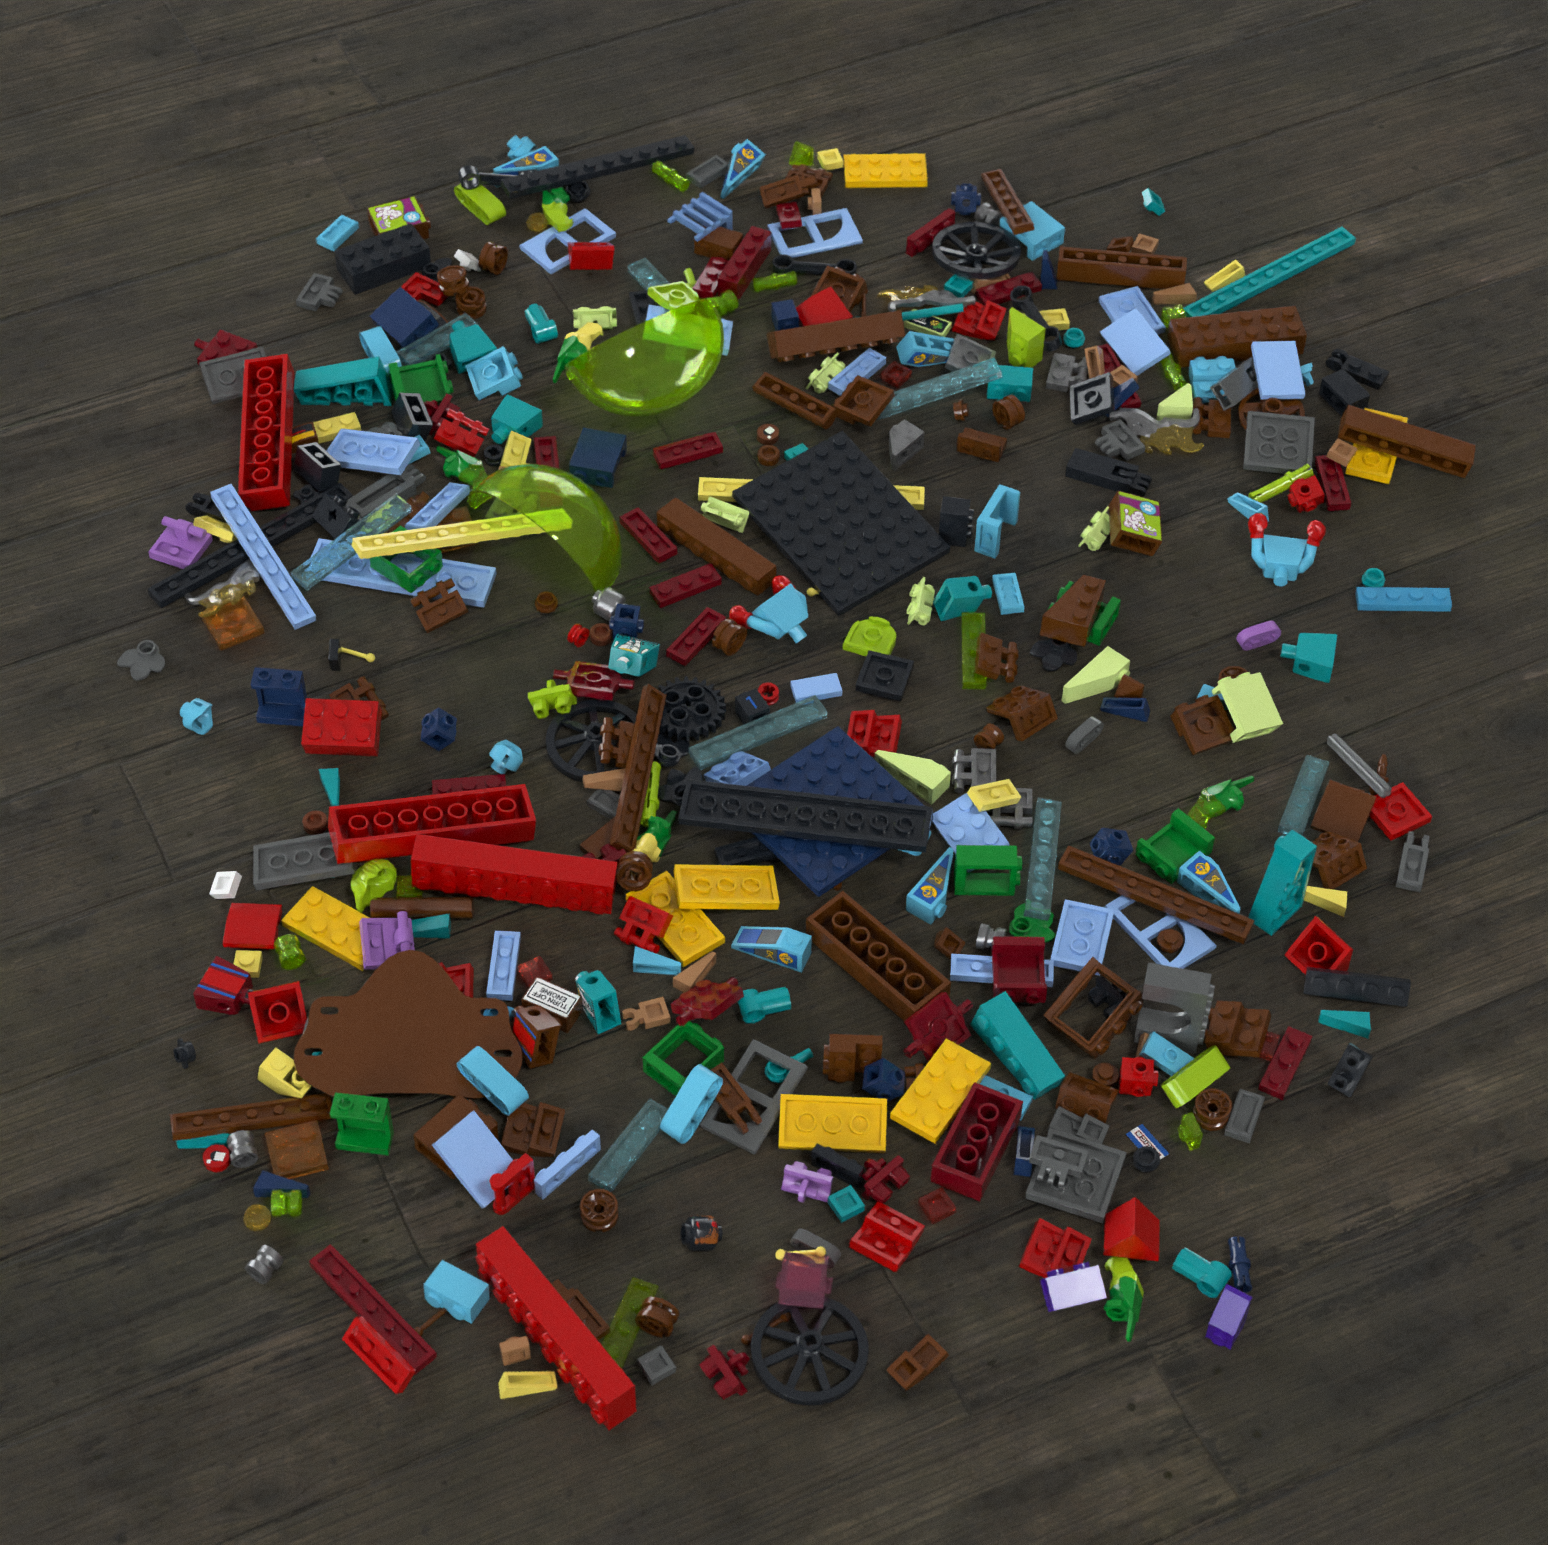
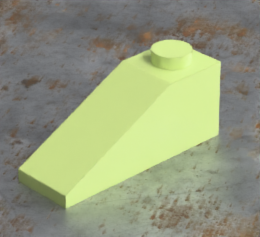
M1107 646L1063 686L1062 702L1066 704L1114 689L1120 683L1124 674L1130 675V660Z
M882 750L875 752V760L906 789L931 805L950 787L951 772L945 766L939 765L931 759Z

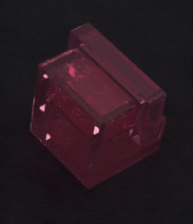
M785 1252L782 1272H778L776 1278V1288L780 1289L779 1304L823 1309L825 1293L831 1294L833 1278H828L829 1256L820 1257L811 1254Z

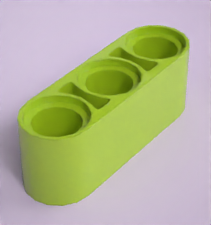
M461 184L454 187L457 199L485 225H489L506 216V210L501 201L483 185H479L473 190H466Z
M1214 1045L1200 1053L1161 1084V1087L1173 1106L1178 1108L1226 1073L1230 1066L1217 1046Z

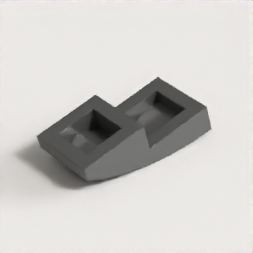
M1059 1106L1054 1113L1047 1132L1052 1128L1102 1144L1109 1125L1088 1114L1081 1118Z

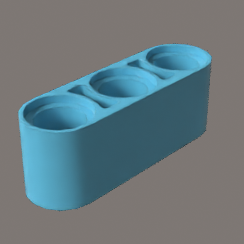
M381 326L359 333L361 344L369 358L380 357L387 374L388 364L397 362L398 367H402L396 351Z
M476 1046L457 1062V1067L461 1074L505 1115L509 1116L529 1099L526 1089L480 1046Z
M702 1064L695 1066L663 1117L660 1129L681 1144L688 1142L720 1091L723 1079Z

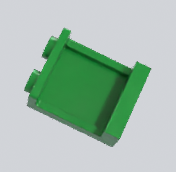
M440 354L435 355V360L398 367L397 362L388 364V374L395 400H397L399 393H420L423 402L435 400L440 404L446 393L450 395V393L454 392L451 380L446 378L448 373L447 363L445 360H441Z
M1069 581L1065 588L1061 587L1057 601L1074 585V582ZM1112 596L1108 604L1101 603L1088 642L1100 646L1119 615L1120 599ZM1054 602L1050 604L1049 609L1055 604Z
M1178 808L1171 814L1169 824L1147 841L1143 838L1137 841L1135 855L1142 863L1155 870L1159 877L1166 879L1172 884L1178 879L1179 868L1198 851L1206 856L1212 853L1215 837Z
M335 1092L330 1117L336 1119L338 1125V1134L335 1142L336 1149L389 1156L394 1135L389 1100L387 1098Z

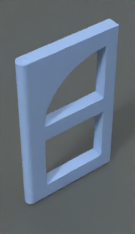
M586 208L569 217V219L573 218L574 222L571 228L585 221L602 234L590 242H609L616 238V232ZM551 227L522 243L519 247L547 272L553 274L569 264V254L553 263L546 254L548 243L555 237L567 247L568 242L577 241L567 234L566 231L558 232L554 227Z
M847 208L802 217V226L806 227L813 241L811 244L788 248L780 231L788 229H781L780 222L768 225V231H771V237L779 254L789 255L792 258L863 243ZM841 218L842 228L839 233L831 239L824 241L816 223Z
M1123 895L1105 905V908L1114 909L1113 919L1156 964L1184 969L1216 948V944L1197 925L1170 914L1140 932L1120 912L1135 902V900ZM1177 924L1184 936V947L1180 954L1173 961L1169 962L1149 941L1157 937L1161 931L1170 929Z

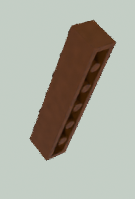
M1060 246L1056 280L1167 289L1185 283L1187 257Z
M1351 405L1347 406L1341 418L1338 432L1339 439L1462 478L1467 476L1474 462L1476 448L1474 444Z
M676 497L657 511V527L663 533L675 539L678 544L684 545L694 555L700 556L708 563H711L714 568L719 569L729 579L735 580L745 590L759 596L771 586V582L776 576L775 564Z

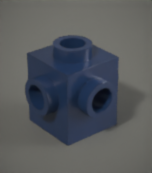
M968 183L956 185V192H952L951 205H955V212H959L961 215H971V212H976V206H980L981 193H977V186ZM964 199H969V200H970V202H962V201H963Z
M617 604L615 615L611 616L609 629L613 630V640L617 633L637 638L638 633L642 634L644 628V620L640 619V606Z
M439 707L426 714L421 722V741L438 751L442 750L455 741L457 718Z
M1101 828L1089 843L1094 856L1116 865H1122L1133 851L1128 834L1124 830Z
M885 1058L864 1067L862 1089L876 1098H884L890 1101L903 1095L905 1072Z

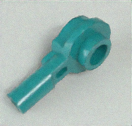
M807 1048L793 1057L791 1056V1058L803 1063L813 1058V1053ZM770 1061L765 1066L766 1078L774 1083L784 1082L790 1072Z

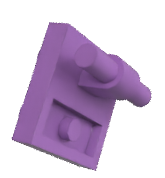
M164 516L162 525L167 526V528L149 550V557L184 569L200 559L213 541L212 534L207 533L205 529L194 526L192 522L183 519L175 520Z
M406 911L398 912L397 918H361L359 921L364 970L377 969L385 960L400 951L415 950L412 920L408 918Z

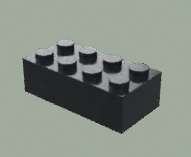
M411 223L334 251L337 271L354 295L422 271L426 264L431 263L430 248Z

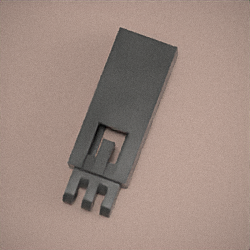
M1253 357L1240 363L1210 387L1224 411L1236 405L1258 387Z
M408 464L401 475H386L348 499L347 505L357 509L361 513L360 517L365 520L386 502L396 507L417 494L416 487L426 480V476L420 473L412 464Z

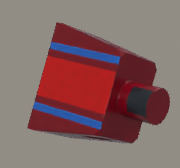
M216 956L193 995L198 1009L236 1015L244 1003L250 1005L248 992L256 990L252 989L251 975L247 971Z

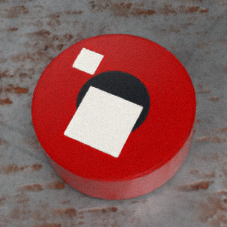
M220 1144L208 1147L203 1153V1162L206 1169L211 1172H221L227 1169L231 1162L229 1150Z

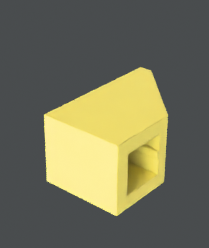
M276 1047L259 1066L257 1080L279 1095L303 1098L312 1087L299 1076L294 1060Z

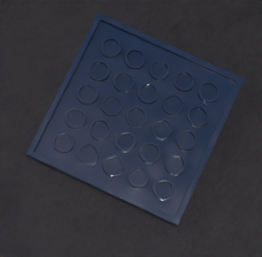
M839 726L747 785L751 787L924 806ZM753 833L818 897L890 849Z

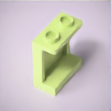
M1245 672L1234 679L1230 676L1219 680L1217 682L1218 686L1212 690L1213 695L1222 694L1237 729L1230 733L1233 743L1270 734L1283 724L1260 672L1255 674Z

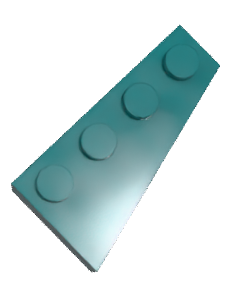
M380 357L296 371L293 390L301 405H330L331 402L350 405L351 402H363L364 406H373V403H383L384 406H392L393 389Z
M1293 829L1286 836L1281 835L1275 842V850L1248 918L1255 920L1254 924L1271 936L1302 907L1317 848L1315 844Z
M1006 991L980 1005L970 1026L1017 1079L1023 1090L1036 1100L1059 1086L1065 1077L1064 1073Z

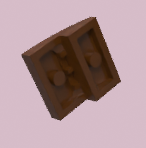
M1329 780L1312 821L1311 828L1323 833L1332 832L1359 842L1367 819L1375 804L1376 796Z
M542 1102L539 1103L538 1107L523 1103L507 1116L500 1144L507 1152L524 1155L526 1153L529 1156L554 1157L565 1109Z

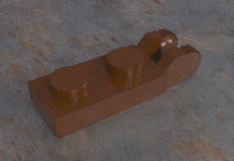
M720 1063L711 1069L712 1072L723 1079L722 1087L715 1100L729 1119L734 1121L741 1133L745 1134L748 1132L747 1124L739 1116L744 1110L747 1111L751 1120L756 1125L760 1124L762 1119L752 1106V1101L724 1064Z

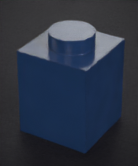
M792 299L772 303L771 319L776 331L799 327V315Z

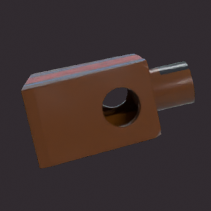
M542 1006L515 1007L511 1012V1016L515 1020L512 1033L521 1047L522 1057L530 1069L552 1064L561 1025Z

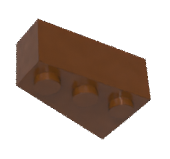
M1083 575L1042 616L1040 635L1085 647L1103 601L1106 580Z

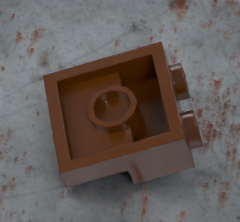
M827 265L811 297L826 288L832 287L851 313L854 305L860 303L867 290V285L862 276L858 274L851 275L839 267L833 268Z
M857 375L847 385L843 394L835 400L833 407L837 411L836 417L851 424L858 421L871 427L894 398L895 394L894 390Z
M1208 695L1201 696L1195 700L1196 703L1190 705L1187 702L1179 704L1170 715L1179 736H1184L1193 756L1232 742L1230 733L1234 729L1218 695L1212 697Z
M1217 1001L1215 1008H1210L1208 1016L1210 1025L1209 1028H1206L1203 1043L1206 1044L1207 1049L1216 1045L1222 1055L1260 1057L1271 1020L1270 1011L1266 1009L1244 1008L1242 1002Z
M830 1034L829 1044H824L823 1074L828 1075L829 1081H854L855 1072L864 1074L865 1066L882 1058V1035Z

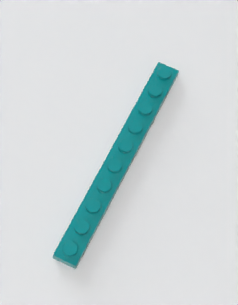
M1340 227L1182 308L1181 315L1186 318L1221 314L1354 245L1356 237L1345 228Z

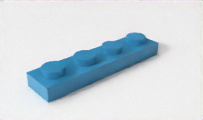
M1357 587L1355 592L1358 610L1450 612L1452 608L1449 588Z

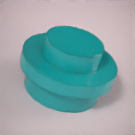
M1070 328L1064 334L1063 341L1067 346L1076 348L1084 344L1085 336L1082 330Z
M1370 568L1362 575V583L1365 587H1383L1385 577L1381 570Z

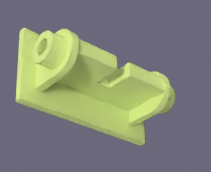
M603 306L599 309L580 307L573 310L574 328H578V330L588 322H597L602 329L617 327L616 308Z
M838 352L832 358L828 356L820 365L822 369L820 371L815 369L808 377L810 382L806 389L812 385L817 393H824L827 390L828 382L831 380L829 377L833 379L845 369V364L836 359L839 355Z
M710 496L708 502L703 503L700 509L703 512V516L708 520L743 533L749 517V511Z
M1108 506L1102 513L1097 511L1090 522L1093 525L1091 527L1088 525L1080 536L1083 539L1078 545L1079 547L1085 543L1092 551L1100 549L1107 538L1106 536L1110 533L1109 515L1106 513L1109 509Z
M925 577L911 588L910 597H912V600L907 608V614H909L908 625L913 620L918 621L920 625H926L930 621L935 590L932 585H925Z

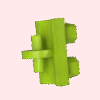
M554 680L547 681V688L528 693V699L538 719L546 718L551 709H556L561 714L569 713L571 705L577 704V698L573 695L570 685L562 684L556 686Z

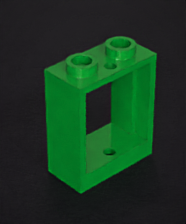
M400 525L393 532L405 531L407 529ZM437 548L411 552L424 560V562L410 574L390 562L398 554L370 558V567L412 593L443 567L442 553Z
M956 845L954 895L1014 896L1015 886H1020V871H1022V856H1017V846ZM967 869L1009 870V873H967Z
M690 1021L684 1026L678 1024L643 1056V1072L674 1096H677L687 1077L682 1076L665 1063L664 1060L685 1040L708 1056L701 1064L709 1070L724 1062V1047L717 1038H711L698 1024L691 1023Z

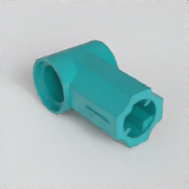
M536 303L529 305L528 309L525 310V317L531 326L534 341L538 344L558 338L556 324L553 319L549 320L543 307Z
M786 987L759 993L756 989H747L743 991L744 997L737 1001L744 1022L749 1024L759 1022L767 1014L791 1009L790 995Z
M1186 1247L1177 1255L1172 1267L1175 1271L1195 1282L1198 1289L1210 1298H1217L1232 1277L1230 1269L1219 1261L1209 1262Z

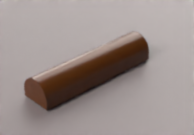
M764 372L752 386L753 392L826 430L835 421L837 415L836 408L767 372Z
M374 897L370 901L371 918H397L398 912L406 911L408 918L421 919L449 913L450 919L473 918L474 898Z

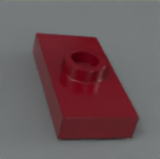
M797 202L776 205L781 229L802 226Z

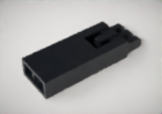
M1075 448L1066 466V477L1116 492L1122 491L1141 497L1145 496L1152 481L1151 476L1138 472L1139 466Z

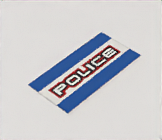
M1143 1124L1126 1134L1138 1149L1143 1146H1150L1157 1150L1160 1159L1169 1154Z

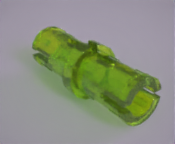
M660 161L653 164L652 172L662 177L665 183H671L682 192L688 189L690 181L679 175L676 169L669 168Z
M795 271L783 274L771 273L770 276L753 278L755 292L773 288L778 290L779 287L797 285Z
M1172 354L1168 355V358L1165 357L1159 361L1164 368L1165 377L1170 380L1175 391L1179 390L1177 385L1182 388L1187 384L1181 374V367L1175 363Z

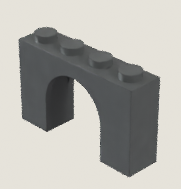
M1148 962L1142 999L1172 1004L1185 1011L1172 1013L1142 1007L1138 1015L1134 1043H1139L1140 1035L1143 1033L1150 1034L1154 1031L1182 1051L1196 1054L1197 1045H1203L1215 985H1210L1211 974Z

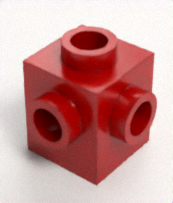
M1314 475L1307 479L1300 478L1295 480L1290 485L1287 497L1290 505L1296 507L1298 513L1303 511L1310 512L1317 508L1319 504L1324 503L1325 494Z
M1122 1057L1119 1094H1131L1136 1097L1151 1096L1152 1087L1158 1085V1071L1154 1070V1060L1143 1057Z

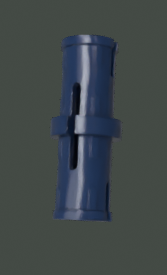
M1237 1236L1231 1237L1228 1240L1231 1258L1229 1269L1233 1273L1234 1288L1240 1290V1287H1242V1292L1248 1293L1252 1290L1249 1275L1251 1262L1247 1258L1246 1241L1244 1237H1239L1240 1243H1238Z

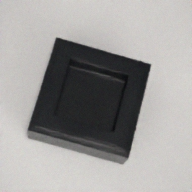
M339 639L329 640L328 660L332 671H341L342 649Z

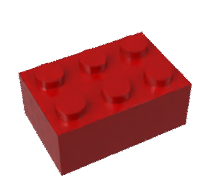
M306 698L301 742L305 753L378 756L382 709L379 702Z

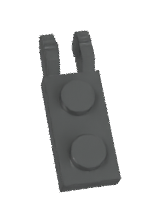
M1409 831L1406 843H1404L1395 887L1420 893L1429 853L1428 843L1430 836H1423L1421 846L1412 845L1415 836L1414 832Z

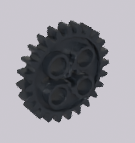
M685 676L684 681H680L679 678L675 677V683L666 680V687L658 685V690L666 694L660 734L668 732L669 739L676 735L677 741H680L682 737H685L687 742L690 741L691 737L699 741V735L708 738L709 731L716 733V727L722 726V720H725L726 713L725 697L721 696L720 689L714 690V684L706 686L705 679L699 683L697 682V677L689 681L688 677Z

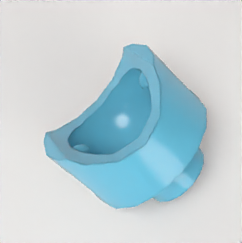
M515 135L507 143V146L510 148L507 156L514 160L530 153L537 146L527 136L520 139Z
M196 698L190 703L185 702L180 709V716L183 717V726L198 734H206L213 726L212 704L200 698Z
M508 740L496 743L489 753L492 759H494L491 767L500 774H505L508 769L516 772L523 762L522 750Z

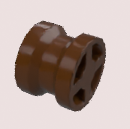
M991 723L985 725L982 732H978L974 736V743L978 749H995L997 745L1004 741L1002 731Z

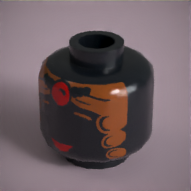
M709 1215L689 1216L686 1222L682 1223L680 1230L681 1242L686 1244L690 1251H712L716 1247L717 1242L722 1240L723 1234L721 1225H717L716 1219Z

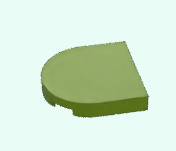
M684 281L648 288L647 294L665 309L675 312H691L698 306V294Z
M869 617V619L860 622L856 621L850 628L843 643V650L867 656L868 650L891 655L896 644V632L889 621L880 617Z

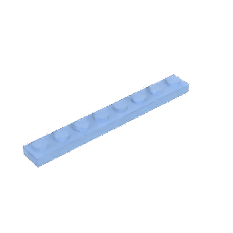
M232 484L210 492L213 502L294 629L296 630L316 621V615Z

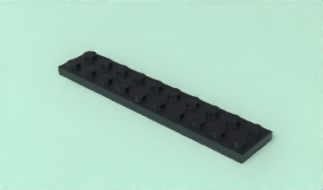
M687 779L678 820L679 824L926 853L933 807Z

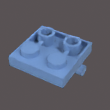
M741 751L732 754L725 762L713 766L709 772L704 774V778L707 782L747 786L770 771L771 768L767 761Z

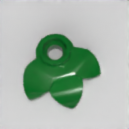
M1029 902L1023 903L1014 911V919L1009 924V933L1012 937H1044L1045 943L1056 937V934L1049 929L1052 925L1054 914L1051 912H1034Z

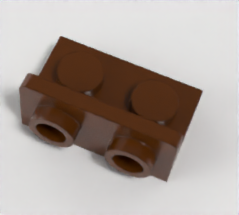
M965 427L963 433L958 435L956 451L999 463L1007 445V438Z
M1069 1072L1060 1087L1055 1108L1057 1109L1060 1106L1081 1118L1088 1114L1106 1124L1109 1111L1117 1099L1119 1090Z

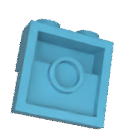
M504 346L466 365L474 393L478 400L496 391H499L503 396L521 386L519 380L523 379L519 368L515 367L518 364L516 357L512 352L508 353Z
M1219 356L1216 359L1206 360L1204 357L1190 360L1188 374L1193 397H1200L1202 403H1208L1209 399L1217 400L1210 387L1235 368L1234 359Z

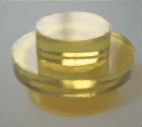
M533 213L527 220L528 229L534 232H541L548 226L547 219L541 213Z
M261 1204L250 1206L244 1214L245 1226L252 1231L265 1229L271 1222L269 1209Z

